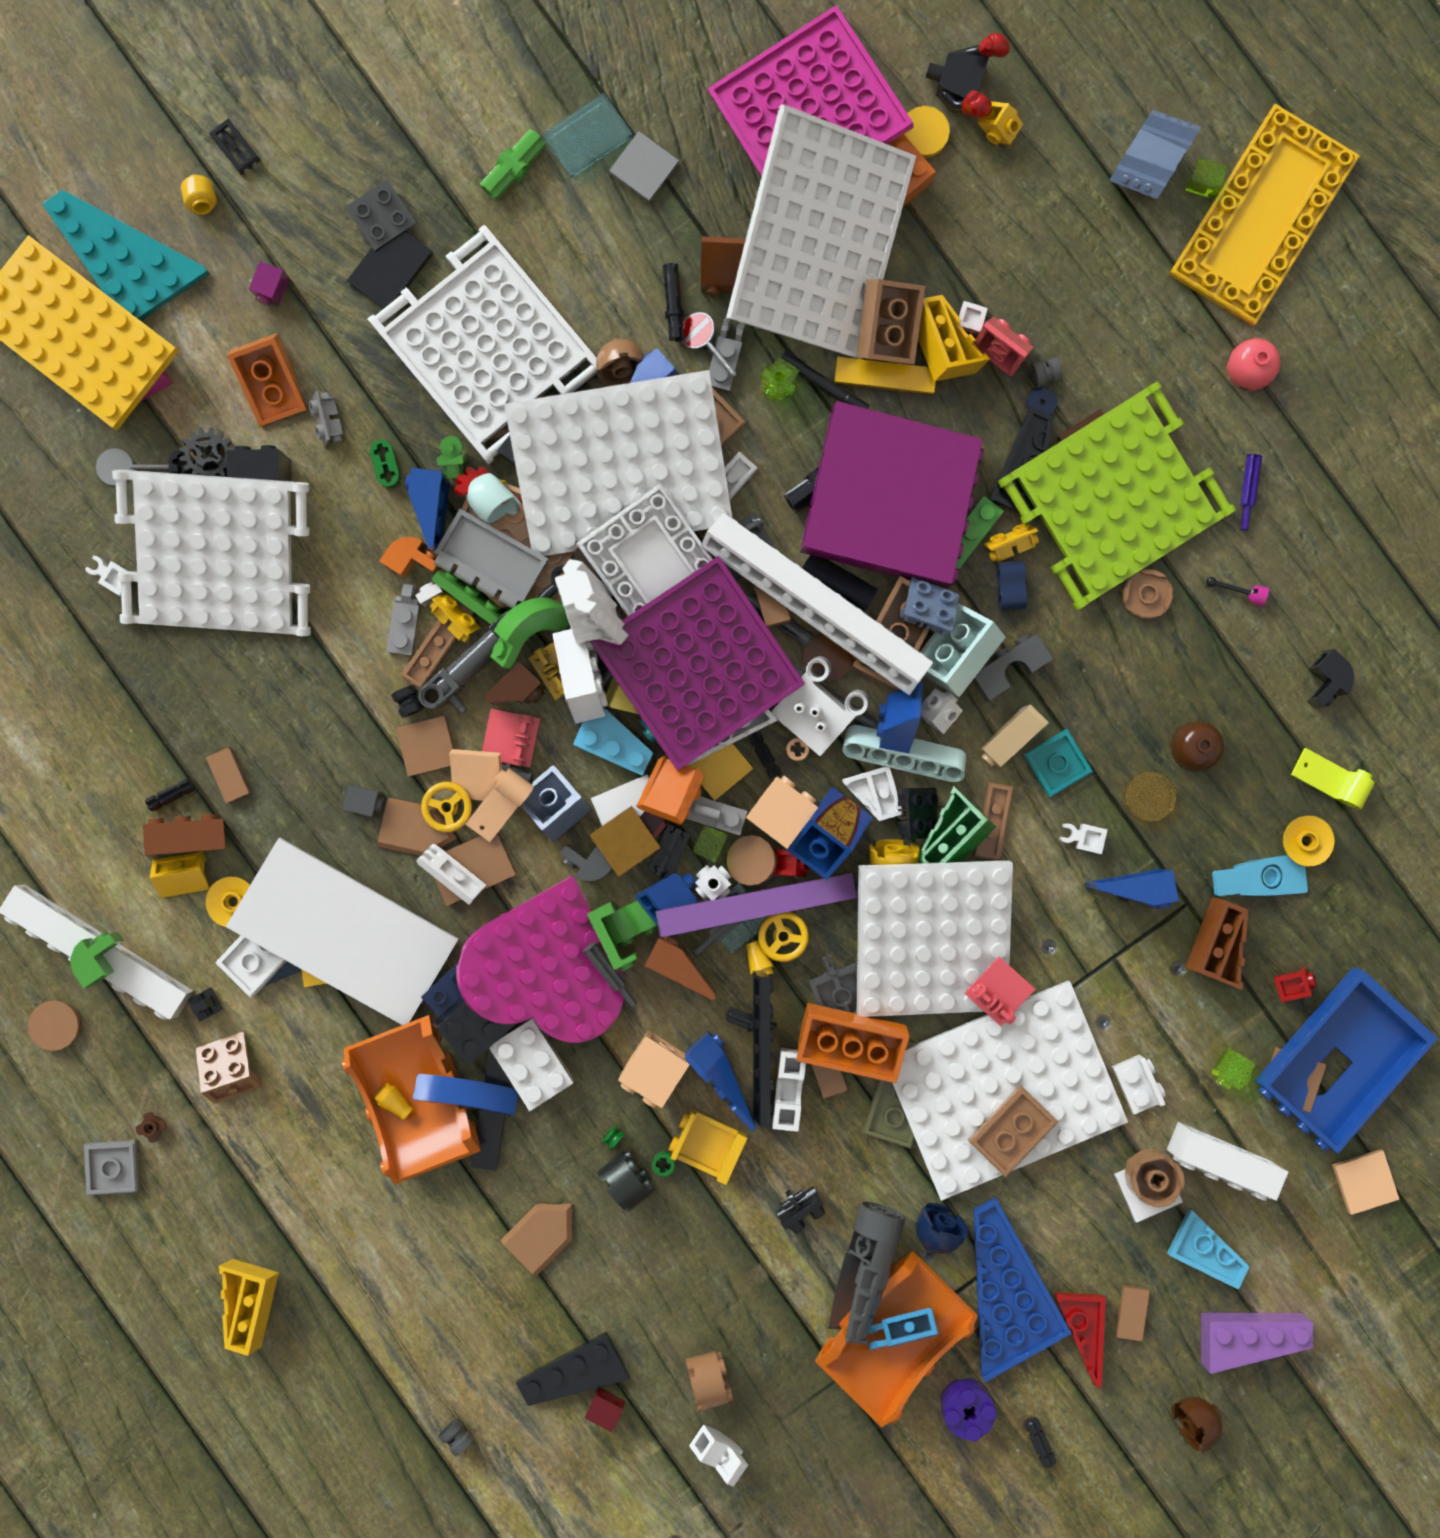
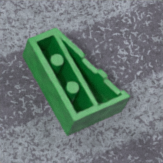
M953 787L952 795L946 807L942 808L939 814L940 818L934 830L931 829L920 851L919 860L922 863L962 862L997 826L960 790Z

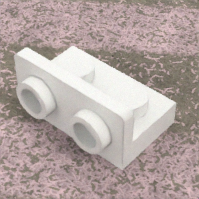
M1136 1055L1111 1066L1132 1114L1135 1115L1155 1105L1160 1107L1166 1105L1163 1097H1166L1165 1091L1159 1082L1156 1083L1152 1075L1156 1072L1149 1059L1146 1060L1141 1055Z

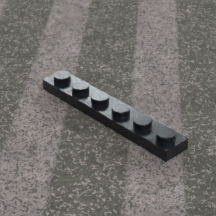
M763 970L753 971V1118L760 1127L770 1126V1116H773L774 1113L773 1104L770 1101V1092H773L774 1089L773 1079L770 1076V1068L774 1065L773 1054L770 1052V1043H773L774 1040L773 1030L770 1027V1018H773L774 1015L773 1005L770 1003V993H773L774 984L772 978Z

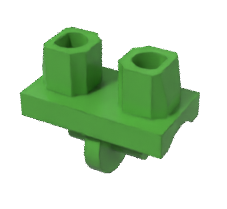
M447 436L440 443L442 454L437 457V466L443 465L445 479L457 478L458 475H464L463 463L469 458L468 452H462L463 445L460 439L455 436Z

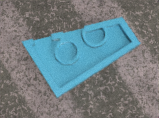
M1188 1208L1167 1254L1239 1290L1250 1266L1202 1221L1193 1210Z

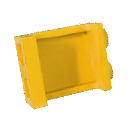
M692 1108L690 1114L684 1113L679 1124V1127L682 1128L679 1138L674 1136L668 1149L672 1152L670 1159L674 1161L678 1159L717 1177L718 1182L726 1185L746 1143L747 1133Z

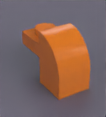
M403 537L394 541L379 561L404 578H406L416 562L434 574L441 569L434 564L437 556L428 550L423 554L422 552L427 545L422 540L414 537Z

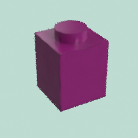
M259 261L249 290L259 303L267 306L273 303L279 306L289 277L282 269Z

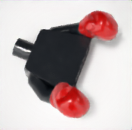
M992 33L978 45L957 50L954 53H948L945 66L930 62L925 78L940 82L936 96L940 98V101L951 113H964L967 116L978 119L986 118L992 112V103L984 94L979 93L987 62L989 57L1003 58L1008 55L1010 43L1003 34Z

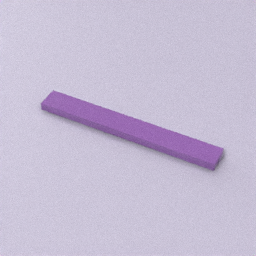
M853 873L831 876L827 880L821 878L656 911L660 937H666L857 898Z

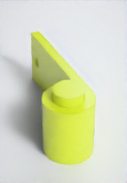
M1304 748L1291 773L1293 777L1357 810H1362L1375 784V781L1371 779L1372 775L1360 769L1357 772L1347 771L1307 748Z

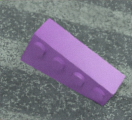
M1201 1313V1364L1210 1374L1313 1348V1322L1303 1313Z

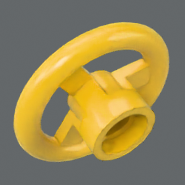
M441 782L433 785L425 793L422 799L421 810L425 821L430 827L440 832H453L462 828L469 820L472 804L468 793L460 785L452 782ZM448 789L456 792L452 797H444L440 801L432 798L440 790ZM462 799L464 802V812L462 817L454 823L453 816L458 813L460 808L459 801ZM446 802L450 803L451 810L449 812L444 810V804ZM429 806L439 809V812L445 817L446 825L440 824L432 818Z
M792 912L769 915L762 922L758 932V941L762 951L769 958L779 962H788L798 958L805 951L809 941V933L805 922L798 915ZM781 919H788L797 924L801 935L793 934L788 926L783 925ZM774 922L776 927L773 932L774 942L769 947L766 942V931L770 924ZM781 932L788 934V938L785 941H781L778 937ZM791 942L800 943L797 949L789 954L776 953L781 946H786Z

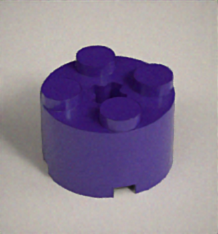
M973 1378L957 1379L950 1382L942 1392L941 1411L947 1427L954 1435L975 1442L991 1430L995 1422L996 1410L986 1387L981 1382Z

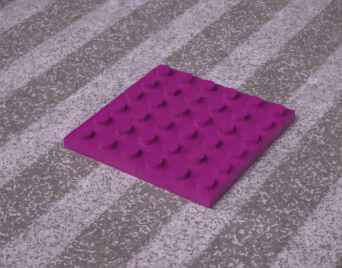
M719 556L622 620L625 624L622 629L628 634V637L621 645L601 639L590 642L677 771L805 685V682Z

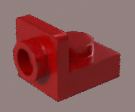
M774 850L775 855H777L774 876L807 877L809 867L787 850Z
M1307 966L1302 967L1300 971L1274 977L1281 1002L1310 997L1314 993V988L1317 987L1315 975L1313 972L1309 973Z

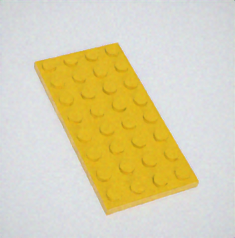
M29 235L0 270V340L117 431L179 353V350Z

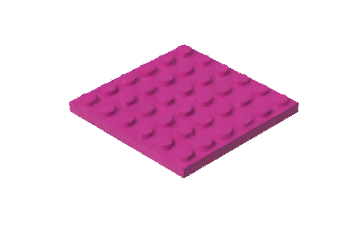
M837 5L707 88L710 96L761 178L781 105H787L885 144H889L914 128L911 118Z

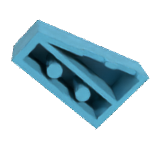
M604 708L605 717L582 723L573 745L639 775H645L654 753Z

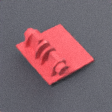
M491 708L482 751L501 753L502 762L530 768L540 718Z
M998 956L964 994L996 1023L1002 1026L1004 1023L1012 1024L1015 1021L1016 1016L1014 1012L1036 989Z

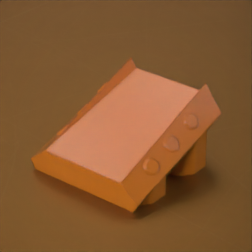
M664 755L658 759L636 807L681 825L690 814L692 802L698 800L701 795V783L704 775L698 768H692L687 765L677 771L672 762Z

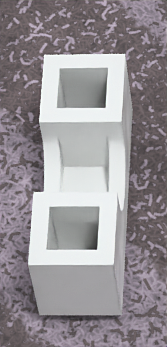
M780 1047L774 1113L772 1117L773 1129L796 1132L799 1130L801 1091L806 1063L796 1061L798 1049Z

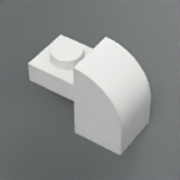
M704 1424L689 1445L700 1462L715 1467L726 1484L733 1487L748 1466L741 1456L743 1450L732 1439Z

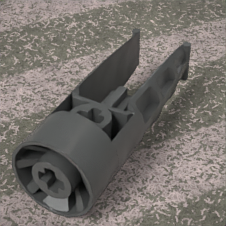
M863 1201L860 1203L849 1249L842 1263L832 1304L830 1322L826 1323V1328L841 1330L842 1328L838 1324L850 1311L845 1338L846 1343L868 1344L866 1337L883 1297L891 1272L890 1267L896 1246L899 1244L906 1216L897 1210L873 1202Z

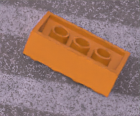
M807 1003L800 1030L796 1061L897 1083L910 1035L907 1026L904 1024L873 1017H862L855 1013Z

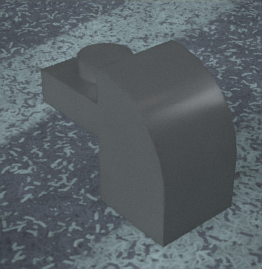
M565 845L560 852L564 856L563 862L573 869L576 866L580 868L574 876L580 880L595 881L603 878L612 870V867L597 846L588 858L569 845Z

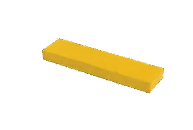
M837 356L835 384L934 394L935 382L929 367Z

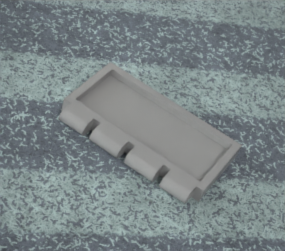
M459 509L434 552L438 555L434 562L436 566L448 573H451L454 567L458 566L454 573L455 577L471 586L479 578L476 589L492 598L497 596L499 590L502 591L498 601L511 609L518 605L519 602L526 601L549 561L543 555L462 509Z

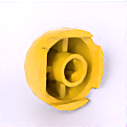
M899 839L878 840L874 847L872 844L869 845L870 865L919 864L920 848L913 842H911V847L903 845L904 840Z

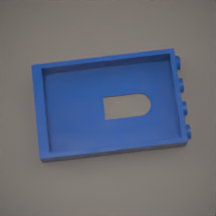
M1352 968L1254 1082L1260 1087L1258 1091L1269 1101L1274 1099L1279 1104L1277 1109L1288 1118L1292 1116L1298 1121L1295 1125L1307 1135L1311 1133L1316 1138L1314 1143L1325 1152L1329 1149L1338 1154L1438 1038L1364 970ZM1336 1047L1352 1063L1326 1093L1316 1095L1310 1113L1303 1111L1302 1109L1309 1091L1307 1086L1308 1077L1315 1070L1317 1062L1321 1063L1330 1051Z

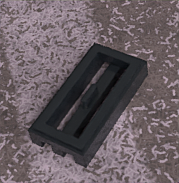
M229 118L209 133L241 176L245 173L244 170L253 167V163L261 161ZM227 127L231 129L251 155L248 159L225 131ZM221 133L243 163L238 164L217 137L218 134Z

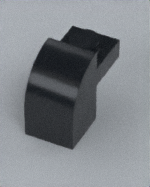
M1335 649L1324 651L1308 669L1323 682L1320 688L1307 701L1314 708L1328 707L1334 702L1337 695H1347L1353 687L1354 672L1352 666Z

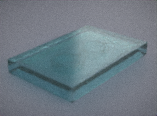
M602 93L542 134L543 139L570 178H573L633 137L632 132L605 93Z

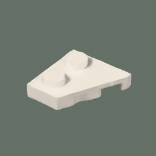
M882 767L842 779L843 784L878 821L904 814L903 811H898V809H902V806H898V793L890 767Z

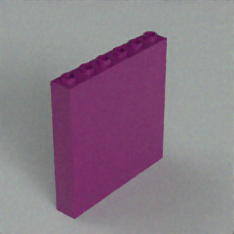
M836 401L830 414L800 553L895 577L902 576L907 580H911L914 577L947 589L952 583L956 582L959 569L955 567L957 559L961 558L964 549L961 539L962 535L966 534L969 525L966 515L967 511L971 510L974 496H971L972 487L976 486L979 478V472H976L977 463L981 462L984 454V449L981 448L983 439Z

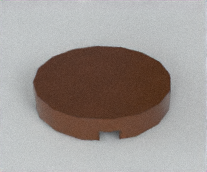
M819 633L809 640L804 648L802 657L805 669L808 663L815 657L821 656L829 660L831 672L826 679L821 681L826 683L834 682L844 677L851 668L853 660L851 653L823 633ZM813 664L812 669L815 674L823 675L825 673L823 664Z

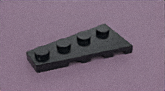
M1032 406L1028 409L997 481L1049 448L1053 416ZM1017 478L1012 482L1030 511L1035 509ZM996 481L989 500L1020 514L1005 488H1001Z
M604 1332L518 1379L516 1385L525 1402L530 1406L630 1380V1375L607 1332Z

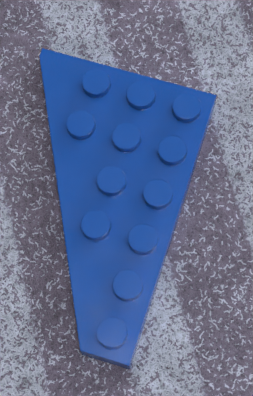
M996 1197L973 1209L981 1376L984 1382L991 1380L1072 1334Z

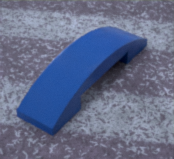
M417 1074L413 1100L456 1105L510 1116L515 1115L518 1093L513 1088L427 1074Z

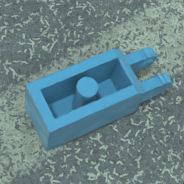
M930 1307L884 1319L882 1323L872 1325L868 1334L884 1330L886 1339L872 1341L868 1344L869 1350L886 1346L892 1348L940 1336L934 1309Z

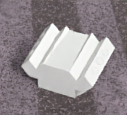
M570 559L563 567L565 575L556 577L555 580L576 644L601 639L621 645L628 637V634L622 629L625 624L618 618L615 609L617 604L611 598L613 596L612 593L583 562Z

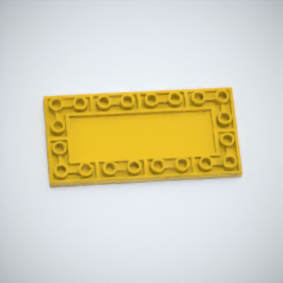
M1274 104L1168 275L1254 327L1360 155L1277 104Z

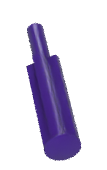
M1259 454L1247 455L1240 506L1244 507L1241 522L1242 531H1248L1251 508L1256 506L1263 457Z

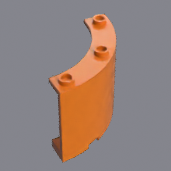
M430 1015L343 1048V1069L346 1074L351 1075L366 1104V1116L369 1122H372L381 1150L383 1161L380 1163L382 1173L385 1177L388 1176L394 1184L481 1151L475 1123L473 1121L470 1122L466 1111L468 1107L413 1100L417 1074L460 1078L449 1051L444 1053L441 1047L442 1036L432 1024L433 1020ZM387 1083L391 1086L395 1085L407 1103L413 1108L403 1120L378 1106V1102L374 1099L376 1094Z
M913 1251L909 1252L891 1267V1274L889 1275L872 1325L882 1323V1320L931 1307L934 1309L940 1336L892 1348L886 1346L869 1350L868 1344L872 1341L886 1339L884 1330L868 1334L866 1337L868 1340L867 1345L846 1343L849 1311L838 1324L842 1329L836 1337L833 1338L831 1336L828 1338L815 1360L881 1428L890 1422L895 1423L901 1418L903 1414L902 1409L922 1378L931 1374L935 1367L934 1364L962 1338L967 1339L975 1331L974 1324L978 1317Z

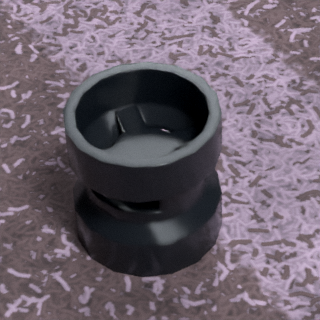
M415 685L404 687L391 694L393 701L398 703V712L401 718L414 715L425 708L416 696L417 690Z

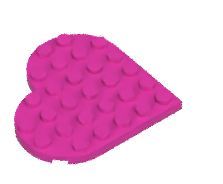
M574 876L564 879L485 924L468 938L462 948L463 951L457 965L456 976L462 998L477 1015L500 1024H516L532 1018L537 1027L548 1036L573 1043L594 1039L604 1033L614 1023L619 1015L624 998L618 990L613 991L583 952L587 945L595 942L608 958L587 915L591 912V909ZM616 969L623 978L621 969Z

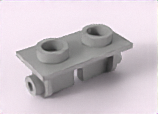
M315 391L312 399L309 401V409L311 415L316 417L317 425H315L317 439L322 441L323 448L327 446L329 440H332L333 444L341 443L344 434L340 419L330 420L329 416L338 415L335 399L331 396L330 392L320 394L321 397H319L318 391Z

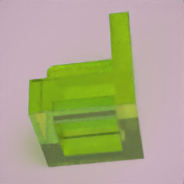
M1199 157L1196 161L1192 178L1187 183L1185 190L1214 198L1221 190L1228 165Z
M704 825L693 852L716 863L728 835Z

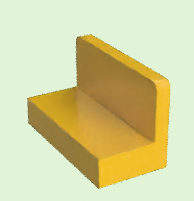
M203 851L153 859L150 880L159 897L164 898L209 890L210 884L204 874L206 857Z

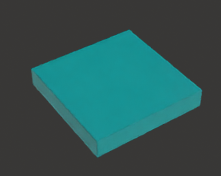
M1068 729L1061 731L1023 754L1048 798L1093 772Z

